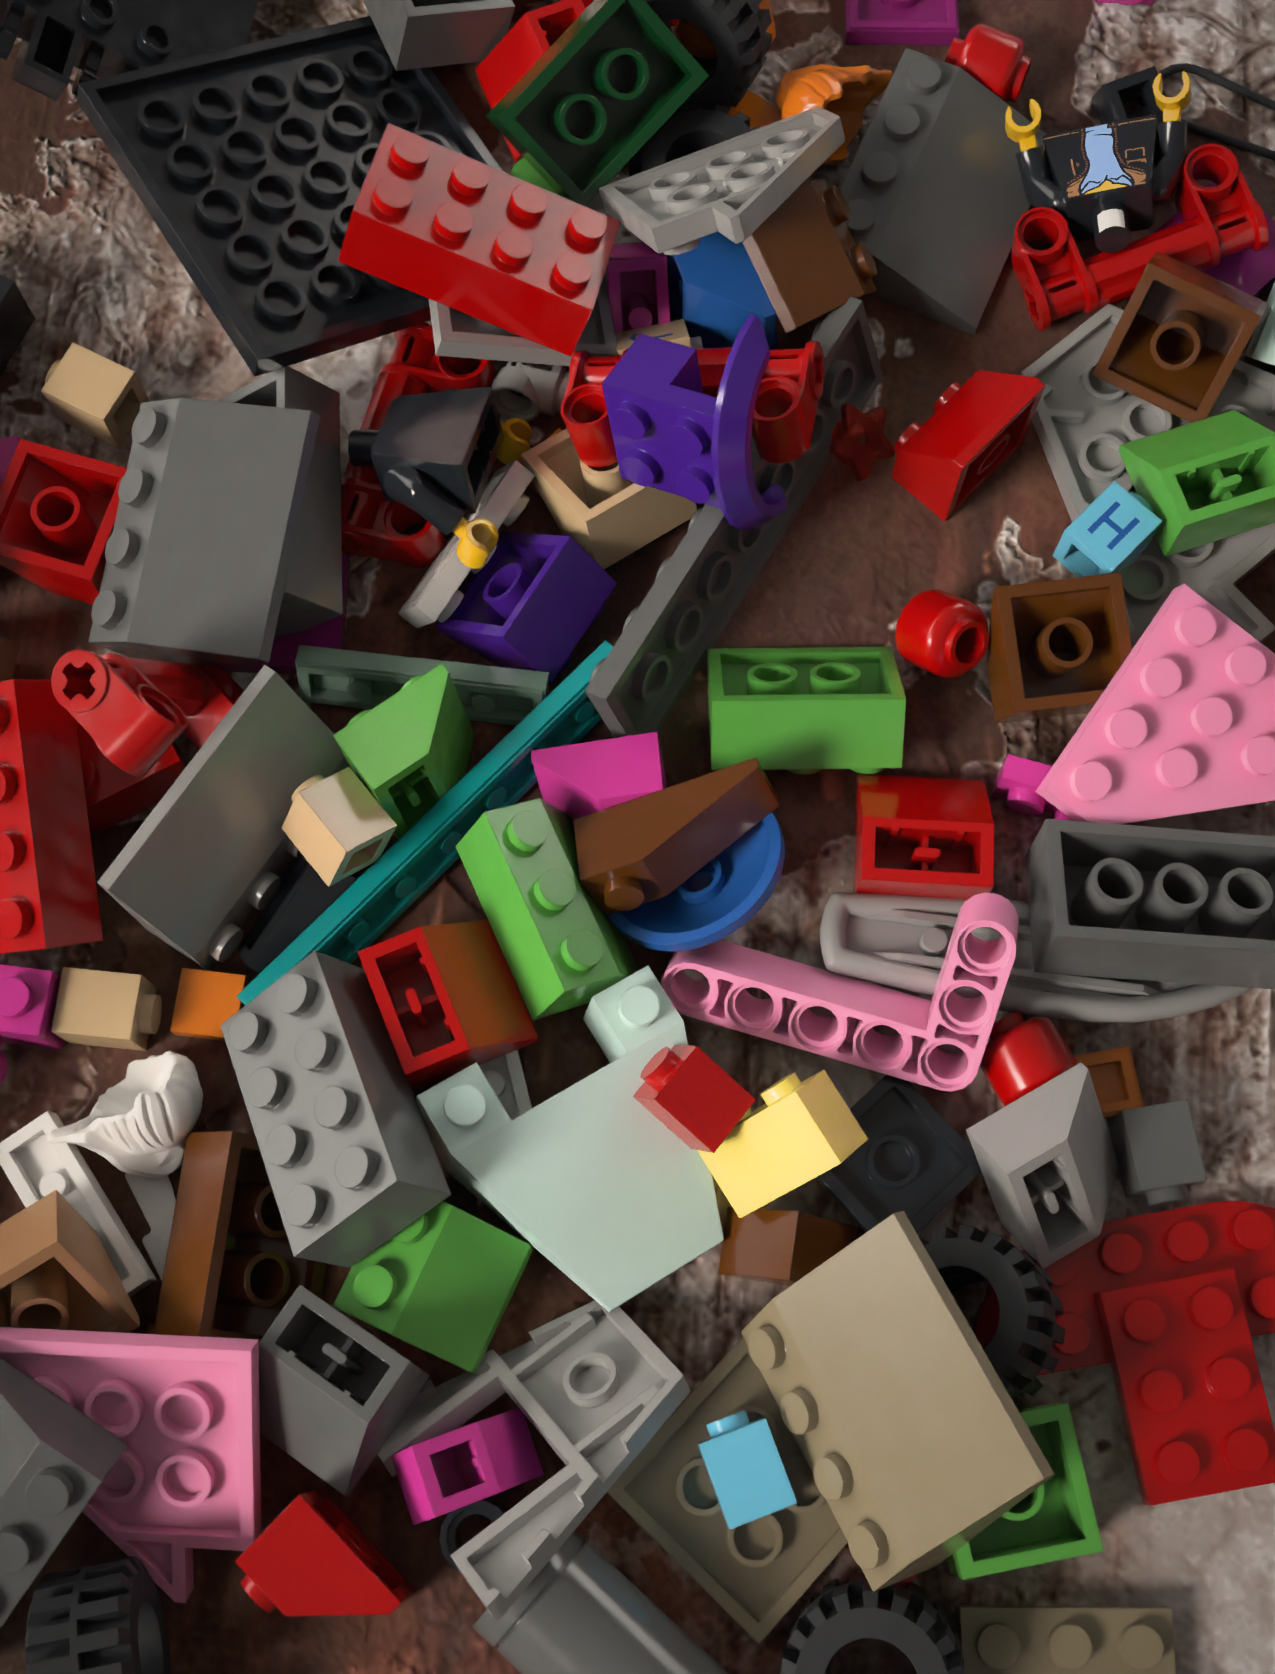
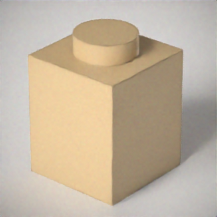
M74 342L63 358L51 365L45 378V385L41 390L59 420L117 448L121 446L130 432L133 422L139 413L141 403L149 402L135 371Z
M347 767L327 778H324L322 775H315L303 782L291 796L293 804L281 829L327 886L330 887L376 862L383 853L397 825L350 767Z
M63 967L51 1032L71 1044L146 1051L149 1034H155L160 1025L162 1015L161 996L156 995L157 988L140 974Z

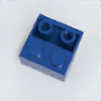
M717 231L699 238L700 244L691 251L678 255H666L669 307L674 321L684 319L689 338L700 336L703 349L733 347L739 331L749 315L752 314L757 316L762 322L769 349L779 348L778 335L775 328L776 320L779 318L742 242L735 244Z

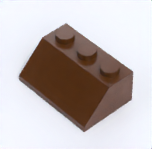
M235 1131L189 1132L186 1139L153 1334L259 1339L260 1342L299 1285H302L321 1299L326 1263L293 1256L255 1135Z

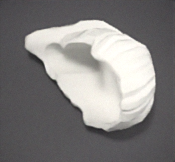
M167 1051L163 1055H151L146 1059L132 1061L128 1064L126 1078L114 1087L108 1088L105 1094L99 1096L88 1117L50 1131L47 1141L52 1144L72 1143L87 1148L103 1156L113 1166L125 1173L147 1179L168 1176L182 1166L187 1135L194 1128L201 1113L203 1091L194 1063L186 1056Z

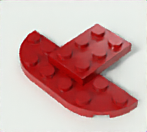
M1220 1201L1104 1221L1098 1237L1043 1269L1055 1284L1050 1288V1291L1061 1299L1064 1314L1055 1316L1056 1324L1065 1329L1064 1344L1053 1343L1050 1355L1059 1359L1053 1373L1111 1363L1143 1505L1152 1506L1275 1483V1431L1251 1339L1254 1336L1275 1333L1274 1207L1246 1201ZM992 1286L989 1288L983 1302L979 1305L972 1328L983 1349L995 1335L1000 1317L998 1298ZM1042 1369L1038 1376L1051 1374V1372Z

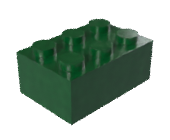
M594 0L486 117L559 196L586 207L599 193V188L605 186L709 75L645 0Z

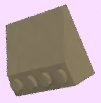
M904 1211L893 1213L778 1294L741 1331L754 1364L760 1369L780 1408L786 1427L792 1432L814 1475L819 1492L826 1498L848 1542L850 1553L855 1562L861 1567L873 1592L936 1567L1055 1475Z

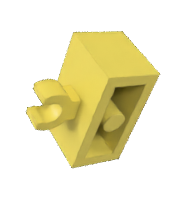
M824 1069L803 1082L799 1080L795 1072L776 1082L760 1094L765 1104L753 1111L749 1108L715 1153L697 1150L739 1218L748 1215L838 1166L868 1140Z

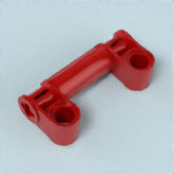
M1212 143L1201 145L1192 150L1185 160L1182 179L1178 184L1175 195L1176 206L1184 222L1132 241L1126 248L1115 253L1103 252L1082 260L1067 221L1061 213L1048 207L1032 208L1023 213L1018 219L1014 231L1011 265L1022 288L1028 312L1037 330L1042 332L1050 329L1052 321L1081 310L1086 314H1091L1108 303L1112 305L1131 298L1148 262L1157 251L1199 271H1204L1217 267L1220 264V259L1250 248L1252 251L1258 252L1265 249L1269 242L1265 215L1258 201L1253 197L1238 165L1237 158L1232 151L1222 145ZM1196 180H1210L1217 186L1205 187L1197 183ZM1038 240L1046 242L1051 248L1035 250L1027 244Z
M425 322L394 332L397 342L390 362L384 364L380 369L378 380L360 429L380 430L392 400L399 396L440 392L448 388L460 390L491 387L496 375L493 360L436 356L432 326ZM477 368L472 373L466 375H459L467 369ZM349 459L341 480L342 552L360 557L371 556L406 564L411 567L431 565L447 542L446 535L418 513L401 503L390 502L383 496L374 467H354ZM416 524H425L424 528L418 533L403 535L409 527Z
M808 341L805 348L769 349L770 360L761 380L752 421V436L756 450L761 458L768 462L778 464L792 462L801 457L810 447L818 400L822 396L824 387V356L821 344L818 341ZM732 347L697 349L703 394L717 397ZM628 349L618 356L591 357L590 353L586 350L576 351L571 358L569 380L564 399L561 403V416L581 462L591 467H605L618 462L602 382Z
M80 649L67 652L59 658L53 668L51 677L53 694L59 704L65 707L91 735L97 747L113 764L123 771L138 777L146 775L183 731L195 743L199 751L244 692L230 674L220 667L209 665L198 667L195 664L185 662L155 661L112 653L99 656L95 652Z

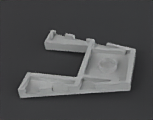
M594 1300L528 1332L532 1339L528 1343L500 1356L494 1349L486 1352L476 1374L467 1371L436 1387L431 1379L426 1381L377 1454L380 1461L393 1477L397 1473L392 1461V1455L412 1445L456 1430L506 1392L565 1463L566 1466L450 1555L463 1577L495 1621L503 1617L691 1392L684 1375L620 1307L608 1312Z

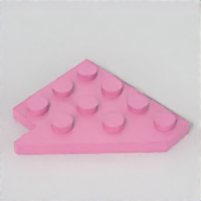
M0 1327V1357L129 1444L82 1512L128 1557L136 1556L138 1560H141L153 1581L175 1603H186L194 1589L193 1548L245 1551L261 1534L259 1339Z

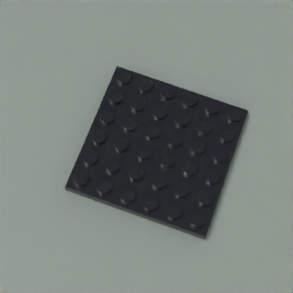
M370 16L78 83V104L254 376L431 321L428 298L338 262L353 207L388 123L503 171L430 67L395 70Z

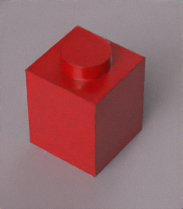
M674 1045L672 1049L665 1047L657 1052L644 1067L640 1077L645 1082L633 1096L691 1149L715 1153L756 1100L698 1046Z

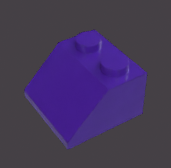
M501 531L498 535L497 548L490 560L477 574L472 573L461 590L464 596L452 615L445 622H439L436 628L445 636L499 667L549 672V682L552 683L556 675L561 673L570 663L573 655L572 651L589 625L593 624L602 614L605 601L617 583L571 536Z

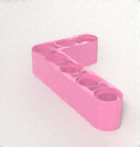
M981 893L965 901L958 913L932 1000L723 940L696 949L674 951L662 977L661 986L678 1013L937 1090L952 1092L965 1088L972 1083L977 1075L1016 957L1019 917L1014 905L1007 898L999 894ZM980 927H991L999 931L1003 936L997 940L984 941L975 937L971 931ZM695 969L703 973L708 980L696 981L688 977L683 970ZM962 986L973 987L979 990L982 995L972 999L964 998L957 995L954 989ZM746 988H760L766 991L771 998L758 999L751 996L746 991ZM809 1007H825L831 1010L835 1016L828 1018L820 1017L813 1014ZM887 1025L896 1029L899 1034L892 1036L882 1035L872 1027ZM952 1044L961 1048L963 1052L946 1054L940 1051L937 1046Z

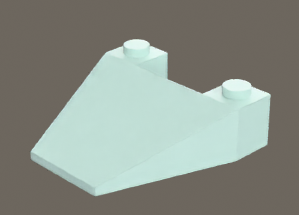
M649 965L593 996L583 1017L584 1022L610 1064L515 1119H510L477 1062L416 1097V1102L433 1148L446 1171L608 1312L616 1309L724 1241L712 1174L697 1150L687 1146L633 1097L645 1082L640 1077L644 1067L657 1052L665 1047L672 1049L674 1045H688L684 1021Z

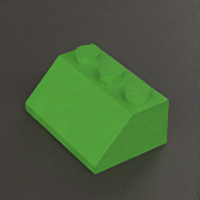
M892 647L707 649L711 770H721L753 758H757L763 770L787 769L792 773L802 775L814 774L821 769H851L857 773L874 774L884 770V768H902L906 696Z
M541 798L486 811L455 846L533 1021L590 1003L591 998L639 971L624 936L615 928L608 916L603 914L580 881L575 830L564 811Z

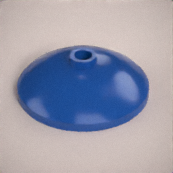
M773 812L758 822L666 897L642 904L633 910L620 911L608 915L612 924L630 941L658 951L696 949L717 942L741 928L768 901L782 873L785 859L784 836Z

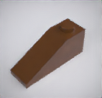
M757 758L573 820L580 881L605 916L620 911L633 910L642 904L666 897L779 807L778 797Z

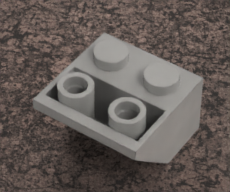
M1080 1062L966 1129L1001 1224L1024 1250L1036 1260L1041 1269L1048 1267L1100 1235L1119 1167L1089 1070Z

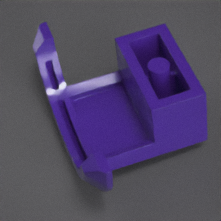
M750 314L736 337L726 362L717 397L703 394L697 349L640 334L602 382L621 478L632 481L640 486H649L687 498L694 503H704L720 508L730 525L744 531L758 529L788 507L787 498L781 486L771 484L761 495L759 494L752 470L751 434L753 412L761 380L770 360V351L763 325L757 316Z

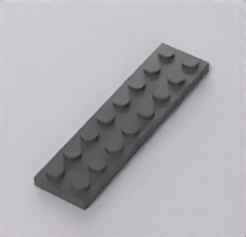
M850 297L846 304L830 311L827 316H823L814 329L811 341L820 342L823 350L824 387L822 396L818 400L812 442L809 449L792 462L771 463L761 458L756 450L751 434L752 470L759 494L761 495L771 484L781 486L787 498L788 507L758 529L748 531L730 525L720 508L707 504L699 508L692 516L688 532L672 557H668L661 564L655 583L639 607L633 609L624 623L623 633L608 656L595 666L585 692L614 738L625 735L660 732L706 659L707 649L713 648L884 377L862 300Z

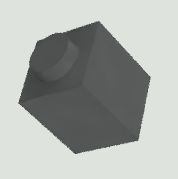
M1187 1099L1122 1110L1107 1119L1112 1144L1119 1162L1118 1170L1125 1198L1146 1194L1149 1206L1189 1199L1187 1187L1207 1180Z

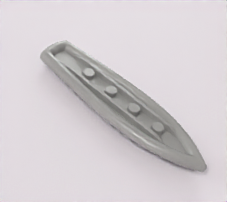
M835 892L827 901L820 926V944L824 965L828 971L933 996L958 913L967 900ZM1009 900L1016 908L1019 917L1016 957L998 1010L1020 1011L1021 1014L1083 1022L1136 1023L1176 1018L1206 1010L1245 994L1250 990V988L1034 972L1028 901ZM980 927L971 931L975 937L984 941L997 940L1003 936L999 931L991 927ZM962 986L954 989L957 995L964 998L972 999L982 995L979 990L973 987Z

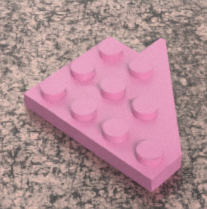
M1186 584L1174 588L1035 792L1073 821L1122 825L1275 801V653Z

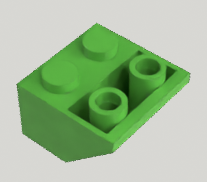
M1235 410L1128 442L1119 447L1118 452L1136 493L1150 504L1154 514L1162 520L1155 536L1164 557L1275 523V432Z
M441 663L428 673L411 678L399 692L372 710H365L355 715L348 722L347 726L335 733L333 737L354 774L396 823L397 826L393 833L399 840L466 775L475 733L450 673Z

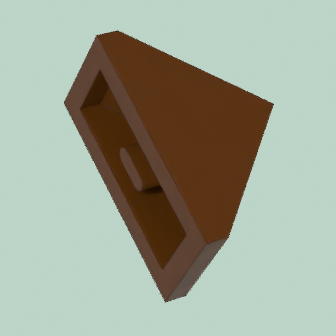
M728 1207L718 1275L791 1286L858 1239L860 1228L808 1213L790 1210L757 1209L739 1218L733 1207Z

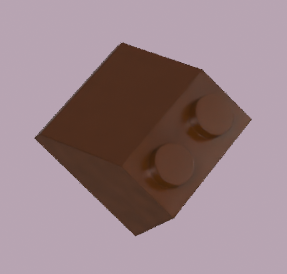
M825 179L810 180L801 184L742 242L785 333L817 323L823 316H827L830 311L846 304L850 297L860 300L877 291L872 277L877 275L875 262L863 242L855 244L845 221L851 219L847 202L836 185L828 187Z
M1157 251L1148 262L1092 375L1188 422L1193 423L1206 419L1268 303Z
M1121 572L997 586L993 589L987 669L995 724L1083 714L1091 711L1132 650Z

